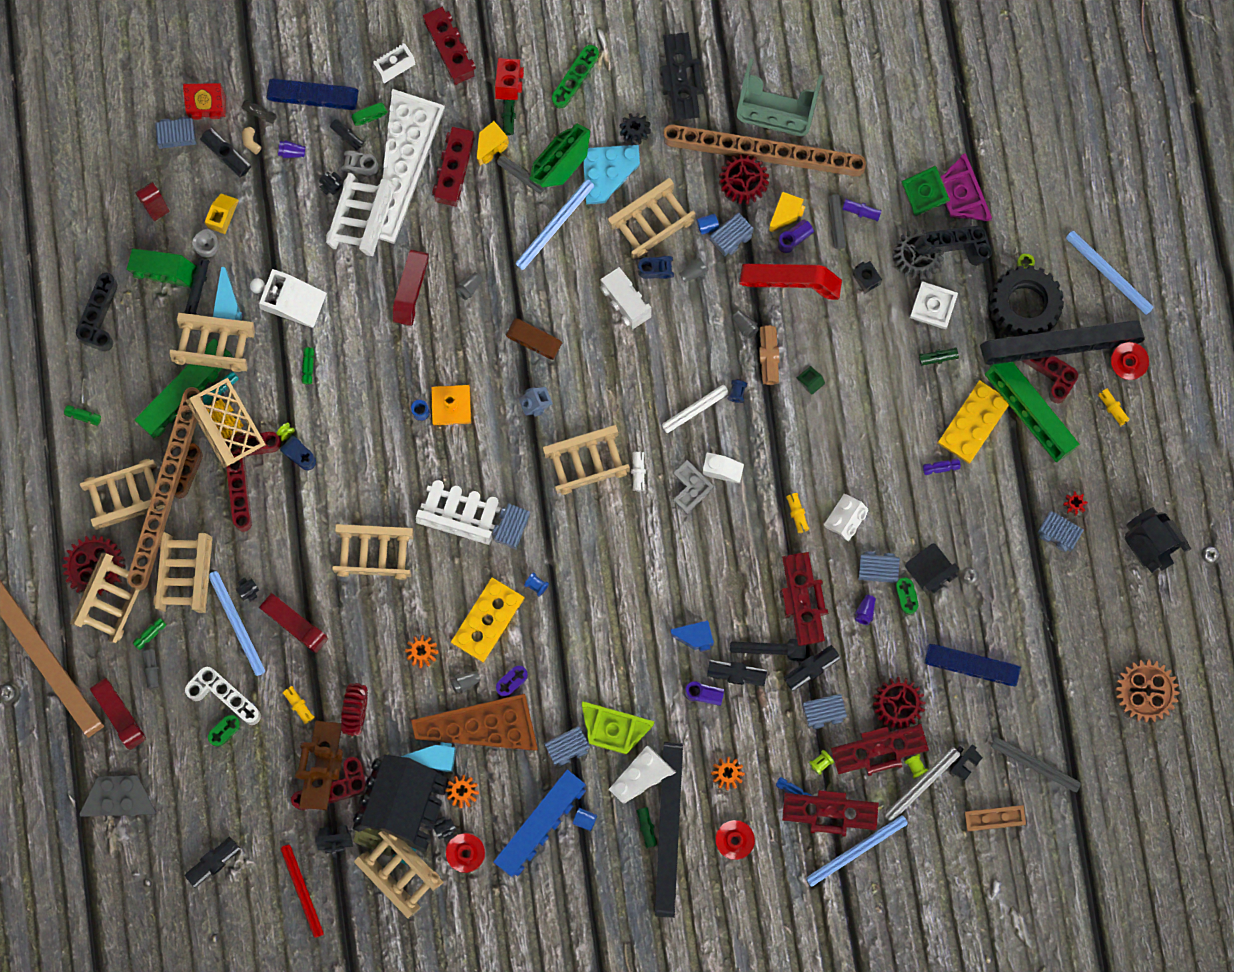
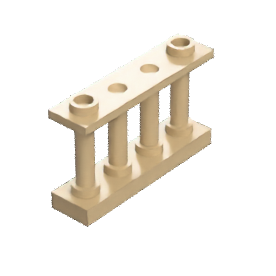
M670 178L608 218L609 227L612 230L620 228L635 249L631 252L633 260L637 257L639 259L644 257L649 249L685 226L687 228L694 223L696 213L693 210L687 214L672 194L674 183ZM661 197L667 198L681 218L674 224L670 223L657 205V200ZM646 207L652 209L665 227V230L657 235L641 214L642 210ZM631 217L637 220L650 238V240L640 245L626 225V221Z
M178 313V325L183 330L178 351L170 350L172 362L179 365L186 363L225 368L235 372L247 371L246 359H242L246 338H254V322ZM192 330L201 331L197 353L186 352L189 334ZM211 332L220 334L216 356L205 354L208 335ZM229 335L239 336L234 358L223 357L227 336Z
M616 425L543 447L545 458L550 457L553 460L560 485L555 486L557 494H569L572 492V489L614 476L621 478L626 476L627 472H630L629 464L622 466L614 441L615 437L618 436ZM597 442H607L615 466L614 469L604 471L596 447ZM584 446L589 448L597 474L588 477L585 476L578 454L579 448ZM568 452L571 454L578 480L567 482L560 460L562 453Z
M145 459L140 461L138 465L98 478L89 477L83 483H80L84 491L89 490L96 511L95 518L91 519V522L96 530L147 514L156 486L151 470L157 467L154 460ZM141 472L145 474L151 493L150 500L145 502L140 500L133 475ZM126 478L133 500L132 506L127 508L122 506L115 484L116 480ZM104 484L108 485L115 508L114 512L108 514L103 511L96 488ZM158 503L156 510L164 508L165 504Z
M336 524L335 532L342 538L340 566H333L332 569L334 573H337V576L348 577L349 574L395 576V579L406 580V577H411V571L405 570L407 542H409V539H414L413 528ZM352 536H358L361 539L359 567H347L349 539ZM371 537H378V540H380L378 568H367L368 541ZM390 538H397V541H399L397 569H386L387 544Z
M163 532L159 545L161 551L157 593L154 596L155 609L166 612V605H191L192 610L198 613H206L212 537L206 533H199L196 541L172 540L173 536ZM196 548L197 557L195 559H171V549ZM170 567H194L195 577L169 578ZM168 586H192L194 588L193 596L167 597Z
M101 553L70 624L76 627H82L85 624L110 634L108 641L116 643L123 636L124 630L122 629L140 590H135L132 587L129 593L105 582L104 576L106 571L114 572L127 579L129 571L113 564V561H111L113 556ZM135 577L133 580L134 584H140L142 577ZM102 588L126 599L122 610L98 600L96 597L98 589L101 590ZM95 606L117 616L118 620L114 628L89 617L88 611L90 607Z
M381 831L379 833L383 838L381 843L371 854L366 851L357 857L354 863L409 918L421 908L417 901L429 888L434 891L444 882L405 841ZM390 845L397 854L383 868L376 859ZM403 859L411 868L396 882L390 873ZM417 874L424 883L410 896L403 887Z

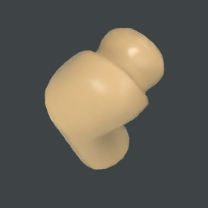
M252 127L244 128L242 131L243 145L253 153L258 154L262 147L253 141L255 130Z

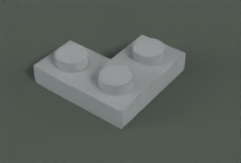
M688 460L673 473L686 487L673 501L686 514L714 489V486Z

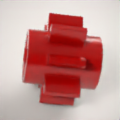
M1074 491L1072 497L1066 495L1065 498L1068 502H1064L1063 506H1067V514L1072 512L1074 516H1077L1078 511L1085 512L1082 506L1087 505L1088 502L1083 500L1084 494L1079 496ZM1073 500H1075V502L1079 504L1077 507H1075L1074 504H1071Z

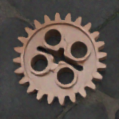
M1140 660L1138 666L1133 662L1131 664L1132 670L1126 667L1125 672L1127 674H1120L1123 680L1116 681L1121 686L1115 688V691L1120 692L1115 698L1122 700L1118 706L1126 707L1123 713L1129 711V718L1135 715L1136 722L1143 718L1144 723H1147L1149 718L1152 723H1155L1156 717L1161 721L1163 714L1166 716L1170 715L1168 709H1175L1171 703L1178 702L1174 696L1180 694V692L1174 691L1179 684H1173L1172 681L1176 679V676H1169L1171 670L1165 672V665L1159 668L1158 661L1151 665L1150 660H1147L1146 665ZM1137 676L1142 679L1141 686L1134 684V677ZM1153 678H1159L1162 686L1156 687L1153 684ZM1148 687V691H1164V694L1152 692L1147 696L1146 692H1131L1130 689L1144 690ZM1133 696L1141 698V705L1133 703ZM1152 698H1159L1161 706L1153 705Z

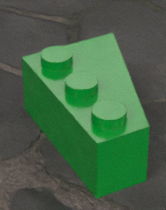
M132 248L126 270L137 279L147 278L157 282L160 281L191 288L193 282L192 274H195L196 265L182 255Z

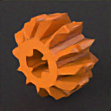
M421 635L420 641H418L415 636L413 637L414 644L412 642L407 643L411 648L405 649V652L410 654L406 658L408 661L413 659L412 666L419 662V668H423V663L425 662L427 667H429V659L433 662L436 661V658L432 655L438 654V650H434L437 644H430L432 641L431 637H428L425 641L424 635ZM422 647H424L426 654L419 656L417 650L419 648L422 650Z
M727 757L726 763H724L723 759L720 758L719 763L721 766L713 765L718 770L711 772V775L718 776L713 779V783L721 781L718 788L721 789L723 784H726L725 789L729 791V784L736 789L735 781L740 784L743 782L742 779L737 777L745 775L744 772H738L743 766L742 764L737 767L735 766L738 761L737 759L730 763V757ZM725 769H728V771H732L731 778H727V776L725 778L723 776L725 773Z
M465 775L461 776V781L455 776V784L451 781L448 782L452 789L446 788L445 790L447 793H452L447 796V799H454L452 801L453 806L459 801V808L461 809L463 808V802L466 803L467 807H470L469 800L477 801L472 795H479V791L472 789H475L478 785L477 783L471 784L473 781L472 777L468 778L465 782ZM461 787L467 790V793H464L463 796L457 793L458 790H461Z

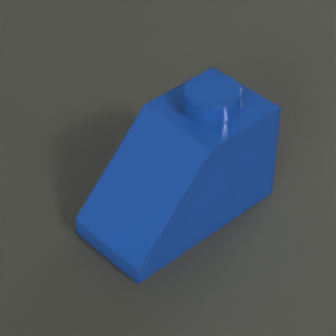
M708 620L670 630L673 638L693 650L699 649L700 652L710 650V646L714 645Z

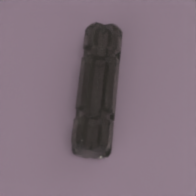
M247 99L242 103L241 107L243 110L250 111L251 114L263 120L265 119L271 124L275 122L277 118L275 113L268 112L267 109L255 103L253 104Z

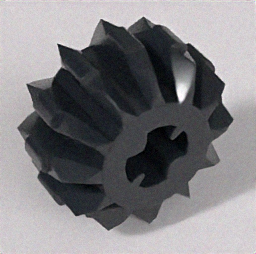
M630 113L629 119L623 117L624 123H621L619 128L622 129L620 135L625 136V142L631 139L632 145L636 140L641 144V138L644 140L648 139L647 134L651 133V129L649 128L650 122L646 121V116L640 118V113H636V117H633V114Z

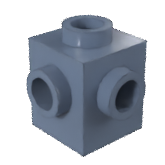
M546 387L529 388L524 391L525 394L518 398L525 416H539L545 412L546 408L553 404Z

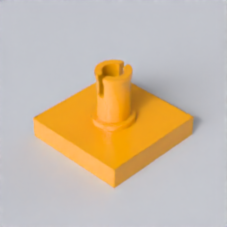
M470 385L431 387L433 425L471 424Z

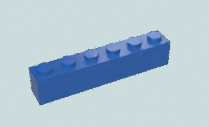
M566 770L493 863L513 878L515 875L518 877L525 869L523 864L527 859L531 861L537 854L535 849L539 844L543 846L549 839L547 834L551 829L556 830L561 824L560 818L564 813L568 815L573 809L574 805L572 803L576 798L580 799L584 795L586 784L569 770Z

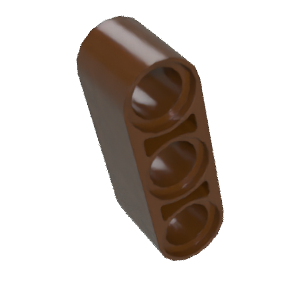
M514 318L505 334L512 341L551 360H554L563 344L556 337L517 318Z
M190 443L183 468L189 467L190 472L187 475L181 474L178 485H183V489L178 493L175 492V498L181 499L186 497L203 458L201 449L195 443ZM191 450L198 451L195 457L188 456Z

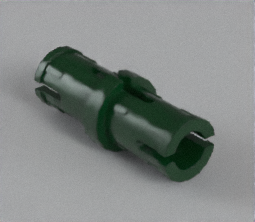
M503 99V113H501L503 132L510 136L514 134V119H516V113H514L515 100Z
M957 347L941 351L936 349L935 352L919 354L921 366L933 363L942 364L944 361L959 359Z
M648 807L636 810L640 824L639 830L642 832L646 849L658 846L654 834L655 826L651 822Z

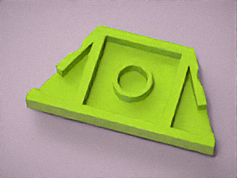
M582 701L588 741L593 746L627 755L655 723L651 720Z

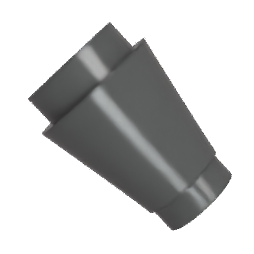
M701 258L697 260L694 259L679 274L686 283L705 275L708 269Z
M474 272L459 283L455 291L462 299L467 300L473 296L483 279L478 273Z
M741 310L732 316L742 336H746L749 339L759 331L758 324Z
M476 670L456 675L450 680L456 694L464 693L481 681Z

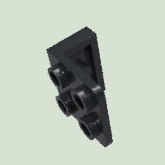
M935 543L929 545L905 564V568L926 595H929L931 592L933 594L937 593L943 588V583L946 581L950 583L957 578V573L960 569L956 563L953 565Z

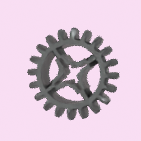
M915 229L914 235L908 231L907 237L901 235V241H896L898 247L893 249L896 253L893 255V259L897 260L895 266H901L899 272L905 270L906 277L909 274H913V280L916 278V275H919V279L922 280L923 274L930 278V272L936 274V268L940 269L942 266L939 262L944 261V257L941 256L944 252L934 253V259L930 257V254L920 255L915 260V255L918 252L914 245L908 244L916 242L925 234V230H922L921 234H919L918 230ZM903 250L911 257L910 264L905 260ZM919 263L929 264L925 267H916Z

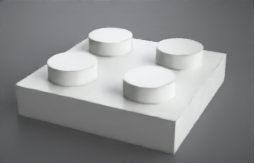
M922 281L910 318L947 329L958 293Z

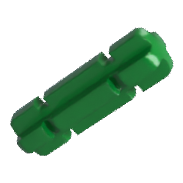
M306 347L303 350L302 384L310 385L313 378L311 375L313 374L314 359L312 357H314V349Z
M67 405L64 409V415L71 418L73 416L74 419L86 423L90 422V424L96 426L101 422V416L94 413L92 415V412L80 408L75 409V407Z
M161 618L156 619L153 622V626L150 625L140 635V638L137 637L133 641V645L138 650H141L146 642H150L159 633L158 631L166 626V623Z

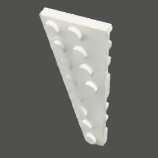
M393 89L391 92L383 179L389 180L395 186L379 239L395 244L445 106Z

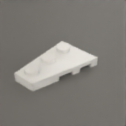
M646 746L609 790L622 803H626L643 793L647 788L658 784L662 779L676 772L651 747Z

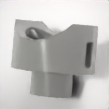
M209 229L200 231L193 238V247L197 254L202 257H211L219 249V240L215 233Z

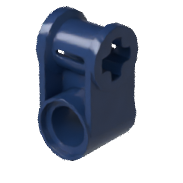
M661 256L641 259L638 265V275L643 279H668L674 277V272H672L673 257ZM648 265L651 267V270L646 272L641 267Z
M292 435L280 448V451L286 457L294 461L303 470L309 471L316 466V459L313 453L295 436ZM304 458L310 459V461H309V462L303 461V459H304Z

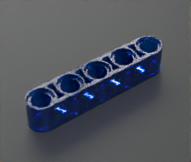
M269 79L266 99L280 103L356 110L359 90L347 86Z
M928 644L924 664L1013 687L1017 686L1021 667L1015 664L935 644Z

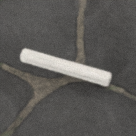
M726 386L718 387L662 424L664 431L669 433L728 395L729 391Z

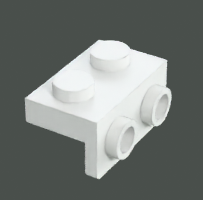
M843 494L824 526L849 541L856 533L861 521L865 519L868 508L862 501Z

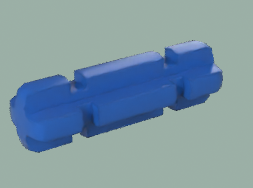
M782 777L776 783V787L781 790L784 789L786 793L812 796L808 792L804 793L801 788L791 782L788 783Z

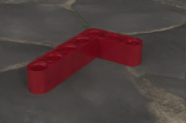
M274 432L259 433L266 445L246 456L276 452L281 447V440ZM245 435L234 436L233 441L243 444ZM248 435L246 445L251 441H256L257 445L259 444L256 437ZM275 438L276 443L273 446H268V440ZM238 446L237 450L231 451L234 458L240 455L241 446ZM245 457L236 461L241 463L238 469H231L232 464L226 467L232 521L241 532L248 531L252 526ZM236 481H243L240 488L233 487ZM244 499V505L237 507V500ZM240 518H247L245 525H238Z

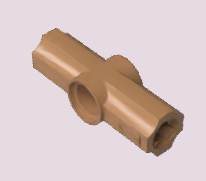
M776 326L760 327L761 347H759L760 364H762V382L766 385L778 384L779 346H777Z

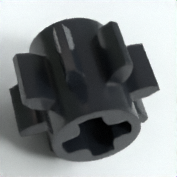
M326 172L319 180L321 184L319 186L320 190L326 195L329 192L332 195L336 194L342 187L340 183L341 177L336 172L332 174Z
M244 577L237 582L239 587L236 588V591L243 601L248 598L251 602L257 598L256 592L259 591V588L252 578L247 581Z
M445 816L437 819V825L434 826V830L439 840L442 838L445 841L453 839V833L457 832L452 819L446 820Z

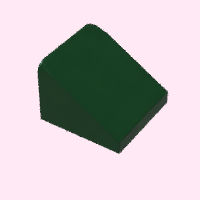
M809 366L796 377L811 395L825 384L822 375L812 366Z

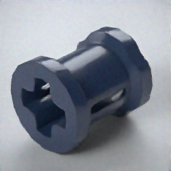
M731 380L732 388L727 399L735 403H744L745 399L743 396L748 383L740 380Z

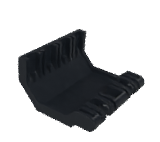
M384 754L374 759L371 765L373 770L371 776L366 780V790L359 800L360 808L354 815L352 829L358 832L367 828L382 830L405 841L408 846L418 851L426 852L431 836L419 829L420 827L427 830L434 829V824L442 805V800L431 795V792L445 795V790L450 780L438 774L437 771L410 758Z

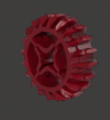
M740 154L738 160L734 156L732 157V162L727 160L726 166L721 167L722 173H719V178H721L719 185L722 186L721 192H726L725 197L732 196V202L738 199V204L745 200L747 205L749 204V199L755 203L756 196L762 198L763 194L761 192L766 193L767 188L765 186H769V181L767 180L769 174L765 173L767 167H762L763 162L759 161L756 163V156L750 160L749 154L746 155V159H743L742 154ZM746 167H748V168L754 170L755 172H754V173L748 172V171L746 170ZM737 168L740 169L737 175H733V177L729 178V175L732 171H734ZM742 173H743L745 179L747 180V181H746V186H745L743 180L741 179ZM756 181H759V184L756 186V188H754L751 191L748 190L751 184H754ZM731 185L740 187L742 192L734 189Z
M900 677L896 678V683L890 678L889 686L886 682L882 683L884 690L880 687L877 688V692L881 695L874 694L873 696L874 699L879 700L872 704L873 706H879V708L874 710L875 714L881 712L877 719L880 721L885 718L884 726L891 722V729L895 727V724H898V730L902 729V724H904L905 728L910 727L909 721L912 725H915L916 720L914 717L920 720L922 716L918 712L924 713L925 711L924 708L919 707L926 704L923 700L919 701V699L924 697L923 693L917 694L921 688L918 686L913 689L914 681L907 685V678L904 679L903 683H900ZM900 688L896 697L885 696L888 691ZM906 691L912 695L915 705L906 700ZM902 695L901 700L902 703H904V705H901V707L896 712L897 707L896 704H894V702H897V700ZM883 702L893 708L892 716L886 712ZM902 710L913 711L910 716L898 719Z
M350 683L347 686L341 714V731L343 734L359 736L362 732L368 700L366 685Z

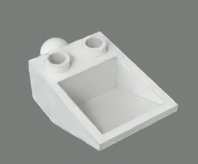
M272 269L266 285L259 278L253 279L250 283L252 292H263L259 302L261 310L314 328L327 295L326 292ZM281 284L283 287L278 289L276 285ZM274 301L276 305L270 304V302Z

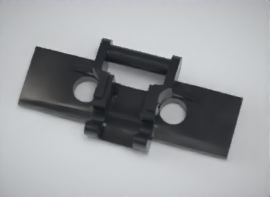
M689 32L663 35L667 65L660 67V75L663 76L664 83L662 91L663 95H667L668 92L671 94L674 121L700 118L697 95L704 94L705 90L702 88L699 68L701 61L699 59L692 60ZM681 54L684 56V61L677 63L674 61V56ZM692 67L695 87L688 86L686 68ZM686 93L689 96L687 98H681L678 94Z

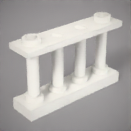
M348 173L343 183V191L330 231L326 235V243L333 249H337L339 242L358 245L364 254L373 256L395 186L386 179H381L378 186L358 183L359 180L352 173ZM355 190L376 193L375 201L367 203L353 200ZM350 207L371 211L369 219L364 221L348 218L347 215ZM344 224L365 228L363 237L356 238L341 235Z

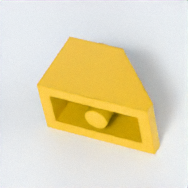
M782 192L770 223L769 231L774 232L797 222L798 216H803L806 207L803 206L804 199Z

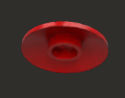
M1133 342L1123 343L1113 351L1111 366L1120 378L1135 380L1146 373L1149 367V356L1141 345ZM1126 360H1131L1132 365L1128 366Z
M728 821L717 831V849L728 859H743L754 848V833L742 821ZM733 837H737L739 839V843L733 844L731 842V839Z
M469 833L459 834L448 843L446 858L454 870L462 873L473 872L482 865L485 858V848L482 841L475 835ZM464 850L470 852L468 857H463L462 853Z

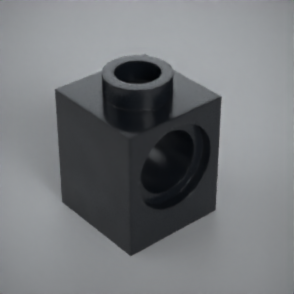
M871 261L867 263L861 262L855 267L853 276L865 294L881 285L882 278ZM867 272L871 275V278L864 279L861 274Z

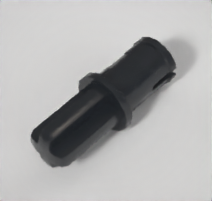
M338 119L331 123L330 128L342 137V141L349 143L356 151L361 148L360 145L364 144V141L357 137L351 128L348 129Z

